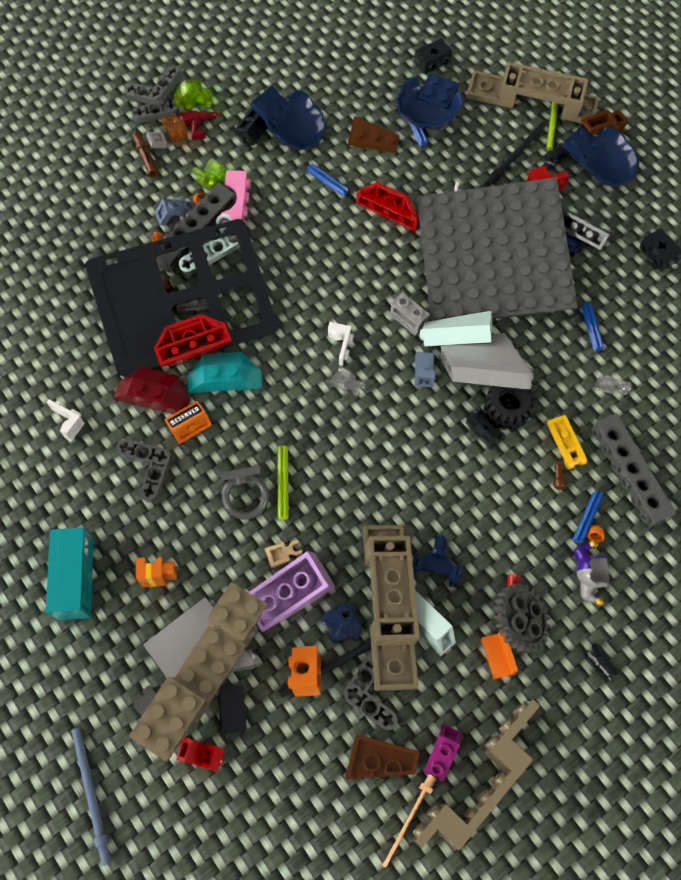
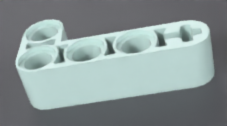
M222 214L218 216L216 224H220L223 221H231L232 219L229 215ZM225 228L219 229L221 234L226 233ZM234 235L213 240L203 245L205 253L208 254L207 260L209 265L239 248L238 241L236 243L229 241ZM218 244L223 245V249L220 252L214 251L215 246ZM191 252L183 256L179 261V267L186 275H192L197 272ZM187 262L190 264L191 267L189 269H187L186 267Z

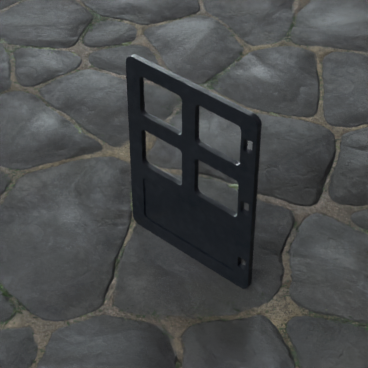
M242 219L227 221L91 258L85 263L86 272L116 371L121 377L129 376L140 367L150 369L162 367L159 364L154 347L165 327L176 323L172 308L180 304L203 298L206 300L211 318L226 324L232 341L218 350L275 334L278 330V324L249 233ZM225 228L226 233L216 235L214 230ZM234 235L238 241L246 272L215 280L212 276L203 244ZM171 242L172 248L162 250L160 245ZM189 248L200 284L167 293L156 258L162 254ZM117 258V263L107 265L105 261ZM250 285L253 288L263 321L259 324L231 331L227 324L219 294Z

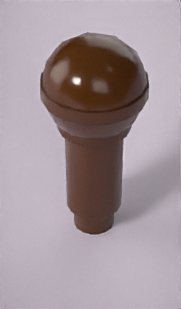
M555 462L553 486L557 490H563L567 482L563 477L561 462Z

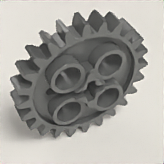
M520 583L503 588L502 592L497 594L499 599L495 600L498 607L493 609L498 613V615L494 616V619L499 620L496 627L502 629L500 636L505 635V643L511 642V648H517V652L523 651L528 653L543 648V643L548 642L546 637L550 636L547 629L551 628L547 624V620H550V617L545 614L548 609H543L545 602H540V595H534V589L529 590L528 585L522 586Z

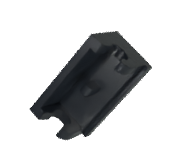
M251 108L234 130L243 143L247 139L248 143L254 146L266 131L267 126L259 114Z
M480 407L477 408L475 413L471 412L468 414L465 423L490 450L505 439L504 432L500 433L482 414Z
M243 685L221 687L218 691L221 734L247 730Z

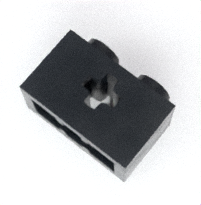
M442 38L415 50L414 63L425 75L450 63L452 50Z
M662 228L645 236L639 246L642 252L649 257L661 272L676 264L681 258V249Z

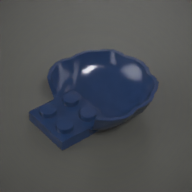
M432 73L429 74L423 86H420L417 76L409 78L402 84L401 91L396 99L399 114L416 128L435 130L442 128L454 119L457 111L463 105V96L460 91L457 92L460 83Z
M272 85L250 104L265 121L267 128L275 135L282 145L296 151L319 144L327 127L322 111L315 105L312 98L303 91L293 90L289 97L285 99Z
M582 124L562 144L583 169L586 170L588 175L598 183L612 188L631 181L636 175L639 159L635 148L620 131L614 128L605 127L595 137Z

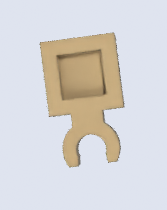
M298 540L292 541L287 547H285L284 542L265 548L271 569L290 563V556L300 557L303 554L302 550H293L295 546L299 545Z

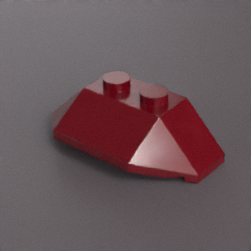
M140 367L121 380L113 396L114 400L170 414L180 411L190 403V398L177 375L146 367Z

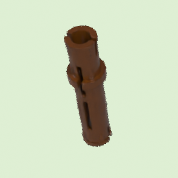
M133 133L132 139L136 145L135 149L140 154L150 177L157 176L159 173L149 152V146L143 139L142 133Z

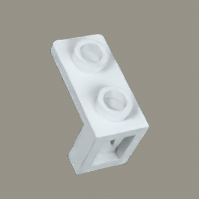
M330 322L328 337L334 340H344L339 355V365L343 366L344 360H348L350 350L347 348L348 344L352 345L354 334H351V326Z
M49 399L47 401L49 407L68 418L62 424L60 432L67 440L72 442L85 424L81 419V414L74 409H71V411L66 409V406L59 401L53 402Z

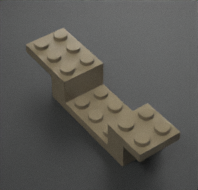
M508 62L504 76L473 70L466 95L467 99L513 108L517 94L564 104L560 119L582 123L581 120L583 118L596 114L599 100L597 96L585 94L588 83L587 78Z
M364 525L365 567L370 566L374 621L370 626L374 690L418 689L414 644L420 639L410 536H404L403 525Z
M231 582L207 617L210 624L174 679L169 676L167 677L129 737L165 762H168L192 723L200 721L257 632L256 624L268 605Z
M535 700L520 703L512 712L515 716L506 720L500 726L499 730L501 733L492 736L485 744L487 750L484 754L503 771L502 773L499 772L492 779L491 783L493 786L488 790L485 789L478 796L477 801L479 803L476 807H470L462 816L464 821L447 804H435L427 814L430 818L426 823L420 822L412 832L415 835L412 840L419 847L423 848L434 833L437 832L453 849L460 850L533 761L512 739L540 707Z

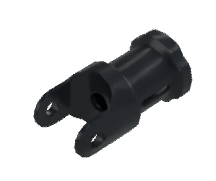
M562 142L555 149L549 150L543 155L542 159L545 163L542 166L549 169L557 164L559 159L569 154L562 146Z
M593 643L592 649L597 654V657H594L589 650H584L583 655L593 668H597L607 683L621 671L612 665L605 651L597 643Z

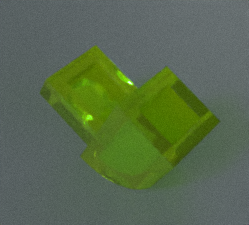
M186 80L174 91L175 104L190 110L196 102L209 107L213 104L212 92L202 87L201 80Z
M210 159L204 170L194 166L191 172L197 176L195 178L197 182L209 191L218 182L223 184L226 178V170H230L220 162Z

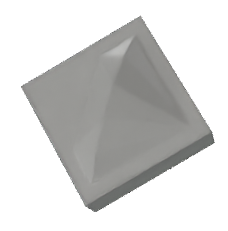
M147 132L146 138L150 148H167L168 144L163 132Z

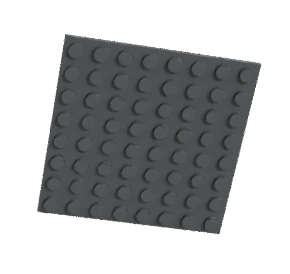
M557 177L417 197L431 321L492 311V319L577 309Z

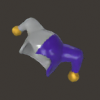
M592 540L590 543L581 545L574 550L578 563L576 573L580 581L582 599L593 602L597 606H602L604 604L603 598L595 597L593 591L595 588L609 586L608 563L606 556H590L587 553L589 549H594L598 546V542Z

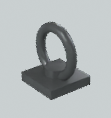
M260 465L220 473L221 481L228 480L222 490V503L226 511L235 518L242 520L253 519L259 516L267 507L269 501L267 485L259 476L255 475L261 473ZM253 482L261 491L259 505L249 512L237 510L230 502L232 487Z

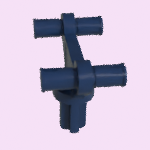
M444 535L435 537L434 548L429 554L421 558L418 557V559L417 556L413 558L414 579L417 578L421 570L449 576V586L452 587L453 585V588H455L462 579V567L454 566L449 558H447L448 555L445 552L447 538Z

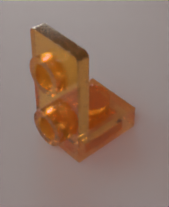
M174 113L160 119L173 144L188 138L184 121H179Z

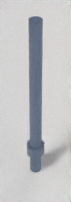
M76 728L72 730V735L95 832V848H98L102 866L111 863L107 846L109 844L108 835L104 833L81 729Z

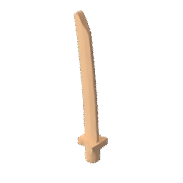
M428 774L425 782L419 787L422 792L382 865L385 868L425 794L428 793L430 795L433 791L432 786L436 778Z

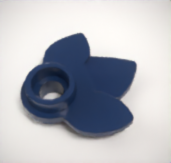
M343 603L337 609L328 610L322 618L321 623L330 626L329 635L333 643L341 641L347 635L355 641L360 637L361 623L356 618V608L350 603ZM343 610H349L350 616L344 617L342 615Z

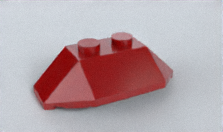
M375 182L357 192L356 204L408 229L417 231L419 218L409 196L379 182Z
M200 314L166 326L154 347V351L160 366L181 364L201 357L204 354L215 352L232 340L224 322Z

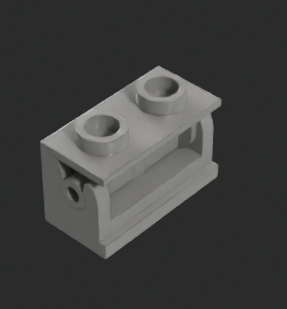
M403 292L390 303L391 311L389 315L415 336L420 333V329H423L424 322L429 320L430 314Z

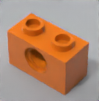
M317 645L292 648V656L288 658L289 668L291 669V676H288L289 689H292L295 697L321 695V654ZM303 669H308L306 673L300 674Z

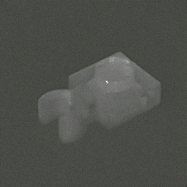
M339 367L330 380V384L344 392L351 389L355 396L360 395V391L356 387L365 388L363 381H355L356 375L342 367Z
M600 375L595 384V390L611 394L618 392L619 394L627 395L628 391L631 390V383L619 382V379L612 376Z

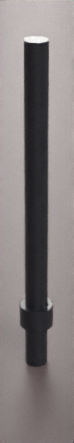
M541 122L502 165L491 173V176L484 183L486 187H490L503 176V172L546 127L544 122Z
M371 637L366 639L367 642L321 666V676L370 650ZM288 685L278 690L282 698L293 692L292 689H289Z

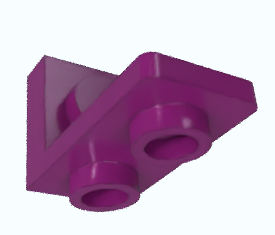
M444 724L441 725L437 741L424 768L425 774H430L440 781L445 780L460 746L462 732Z

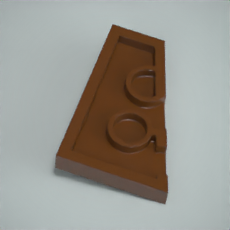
M354 115L348 145L397 153L400 135Z
M356 734L345 779L415 775L420 751Z

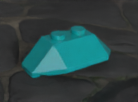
M242 352L204 354L187 375L188 393L262 388L261 369Z

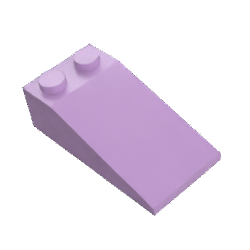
M305 552L249 592L268 605L257 622L261 632H265L336 587L316 553Z

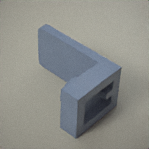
M163 198L155 211L159 225L166 226L172 215L186 216L189 210H193L195 204L192 201Z
M416 352L414 386L433 387L435 380L434 353Z

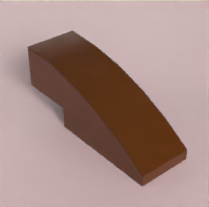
M606 110L581 120L589 133L599 135L605 127L614 128L622 132L628 123L619 110L612 113Z

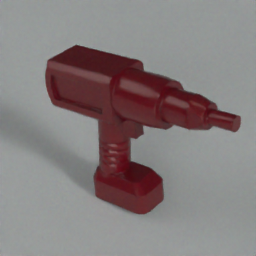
M197 110L181 112L180 119L183 126L192 125V140L206 139V134L204 130H198V125H201L203 121L220 116L221 112H197Z

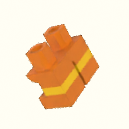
M162 556L158 557L155 563H147L145 557L136 558V579L142 588L167 586L168 580L178 579L177 566H175L174 561L164 562Z

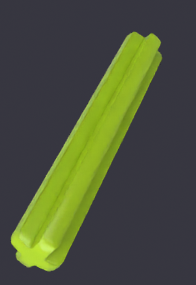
M278 446V519L287 520L289 518L288 447Z

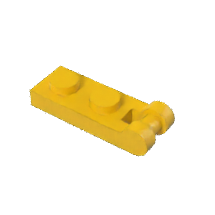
M566 415L548 420L547 425L564 459L566 468L569 470L574 468L575 465L587 464V458ZM575 452L576 457L572 458L571 453Z

